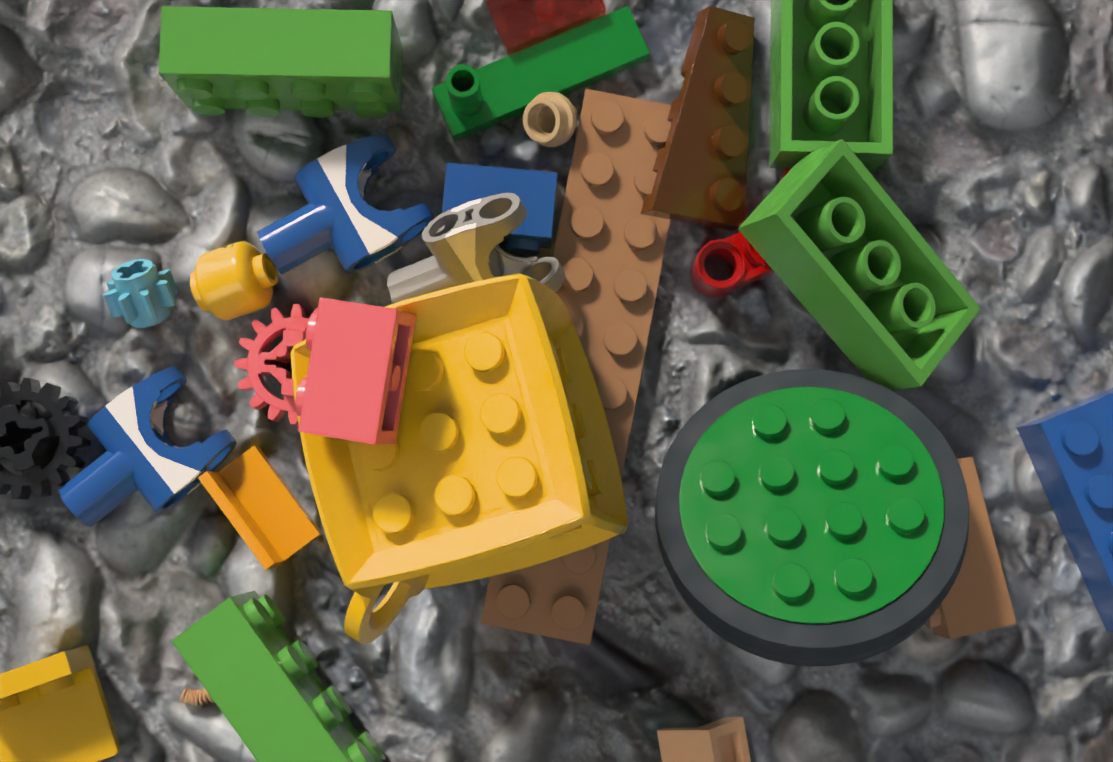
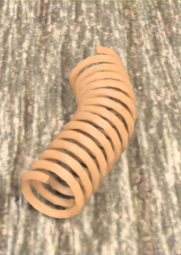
M187 687L180 698V703L184 700V704H192V706L194 704L198 706L199 702L202 706L204 702L208 705L209 701H214L205 688L195 690Z

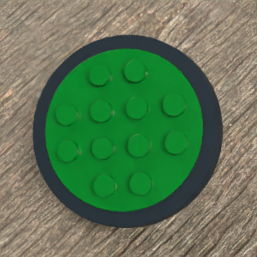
M794 369L768 373L736 384L704 404L687 421L672 442L663 461L656 494L655 527L663 562L676 589L694 614L713 632L738 648L767 660L808 667L834 666L867 659L891 649L920 629L935 613L951 590L964 560L969 531V502L963 473L952 448L933 422L916 406L892 390L862 377L831 370Z

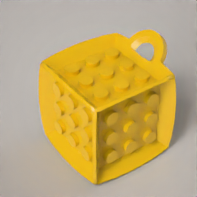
M523 274L496 277L446 288L386 306L387 308L399 309L416 315L396 444L374 445L300 432L310 483L329 547L344 586L355 592L346 612L344 631L346 635L362 645L369 644L378 638L394 621L408 599L419 595L424 589L473 581L527 568L585 549L619 534H624L628 527L626 504L615 449L589 362L565 304L552 289L534 278ZM306 339L295 344L290 352L294 399L296 398V392L301 380L307 377L311 351L307 348ZM297 415L298 424H299V422H300V416ZM393 583L387 595L377 606V608L372 612L374 604L383 587L387 584Z

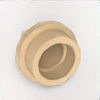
M541 93L524 110V129L531 139L542 146L556 147L563 145L571 138L575 128H577V110L569 99L561 93Z

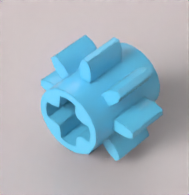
M136 259L123 263L113 270L111 274L113 280L106 283L109 291L103 294L112 318L124 315L126 323H130L131 326L146 328L161 323L170 315L169 307L176 305L174 295L178 293L170 269L158 272L156 265H153L152 261Z

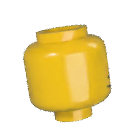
M246 241L236 242L202 254L195 265V271L190 275L191 292L197 305L204 312H211L213 316L224 321L266 308L273 297V286L278 283L277 268L268 254H261L254 245Z

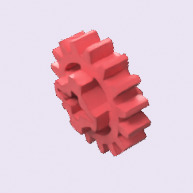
M293 304L291 317L286 318L280 310L273 308L271 309L273 323L266 326L256 319L251 323L258 335L255 340L240 338L239 344L247 349L249 354L248 358L235 360L234 366L248 372V377L242 379L237 385L243 391L255 390L256 394L249 403L252 408L260 410L269 404L268 419L279 422L285 412H288L290 424L299 426L295 410L292 373L278 367L291 363L290 352L294 345L306 339L309 319L306 318L305 310L300 304ZM283 334V341L271 352H266L269 345ZM263 376L276 378L282 384L281 394L284 395V400L279 399L269 390Z

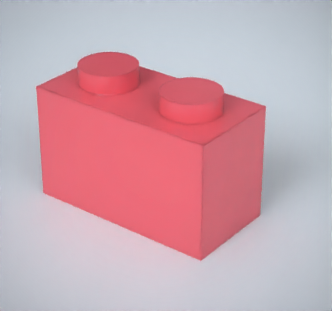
M320 297L318 310L311 315L306 330V345L311 354L307 377L301 380L296 392L295 410L297 415L300 416L298 432L374 445L396 444L416 315L394 308Z

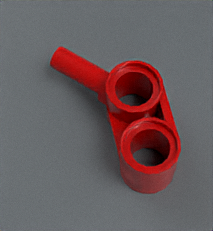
M786 167L784 169L781 180L792 168ZM738 232L725 239L713 240L704 245L691 265L690 276L692 284L697 291L705 296L719 297L775 272L743 234ZM711 257H719L725 260L730 267V278L724 281L712 279L705 272L704 261Z

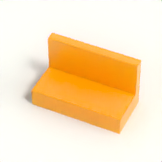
M252 446L219 472L206 471L198 477L265 570L280 567L323 534L259 446Z

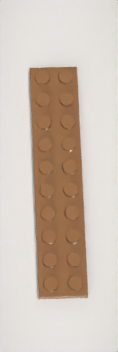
M586 89L553 257L560 262L566 275L564 283L556 294L563 301L571 316L589 362L608 421L622 479L671 220L640 213L645 196L652 193L657 175L653 168L658 150L664 148L671 127V122L667 121L671 105ZM610 539L540 564L490 576L480 624L590 645Z

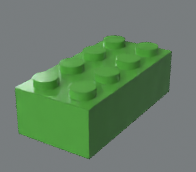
M771 0L769 168H792L802 156L843 139L868 171H877L893 154V0Z
M162 6L159 74L187 107L192 108V111L195 113L218 116L225 114V109H246L247 113L255 116L272 117L279 115V110H301L303 115L325 118L333 116L334 111H355L357 116L378 119L387 117L388 112H402L403 47L393 13L390 10Z
M843 139L802 156L738 228L866 379L892 391L921 387L981 309Z
M254 590L231 596L171 640L257 762H382L385 760L384 753L375 739L366 731L360 735L347 718L352 711L339 690L333 685L326 689L313 671L318 667V663L308 647L301 640L293 643L281 627V624L285 622V617L277 604L267 594L260 597Z

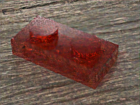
M603 0L486 1L487 11L507 56L606 15V7Z

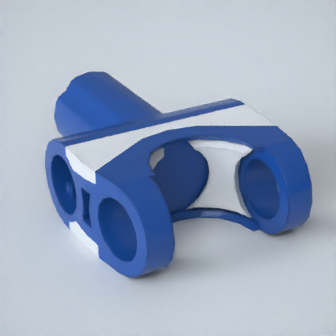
M372 135L338 147L311 161L296 173L295 180L308 204L257 231L262 245L281 275L330 248H333L346 273H356L397 252L420 235L429 222L434 219L427 204H419L404 211L402 208L393 211H382L366 203L364 198L365 186L370 177L379 170L378 166L390 159L396 152V148L388 135Z
M178 367L161 370L125 390L98 411L88 422L87 426L107 451L59 489L61 499L67 508L85 525L89 527L95 525L137 490L156 513L167 510L202 484L198 477L206 471L214 472L235 448L237 442L227 429L214 434L203 443L197 441L187 447H179L170 440L165 430L164 418L168 407L175 400L174 395L187 381Z

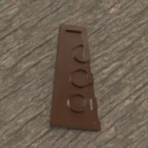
M709 6L698 12L681 70V75L684 78L679 98L673 100L667 121L671 122L665 147L658 150L653 171L657 173L652 193L645 196L640 214L730 231L738 229L745 221L754 17L714 6Z

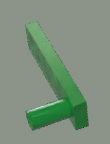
M626 6L478 69L465 64L454 66L448 72L446 82L431 89L453 142L524 113L527 105L541 93L558 92L565 96L648 61L650 52L629 6Z

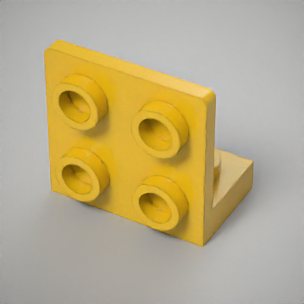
M89 645L70 649L0 674V762H98L120 752L119 740Z

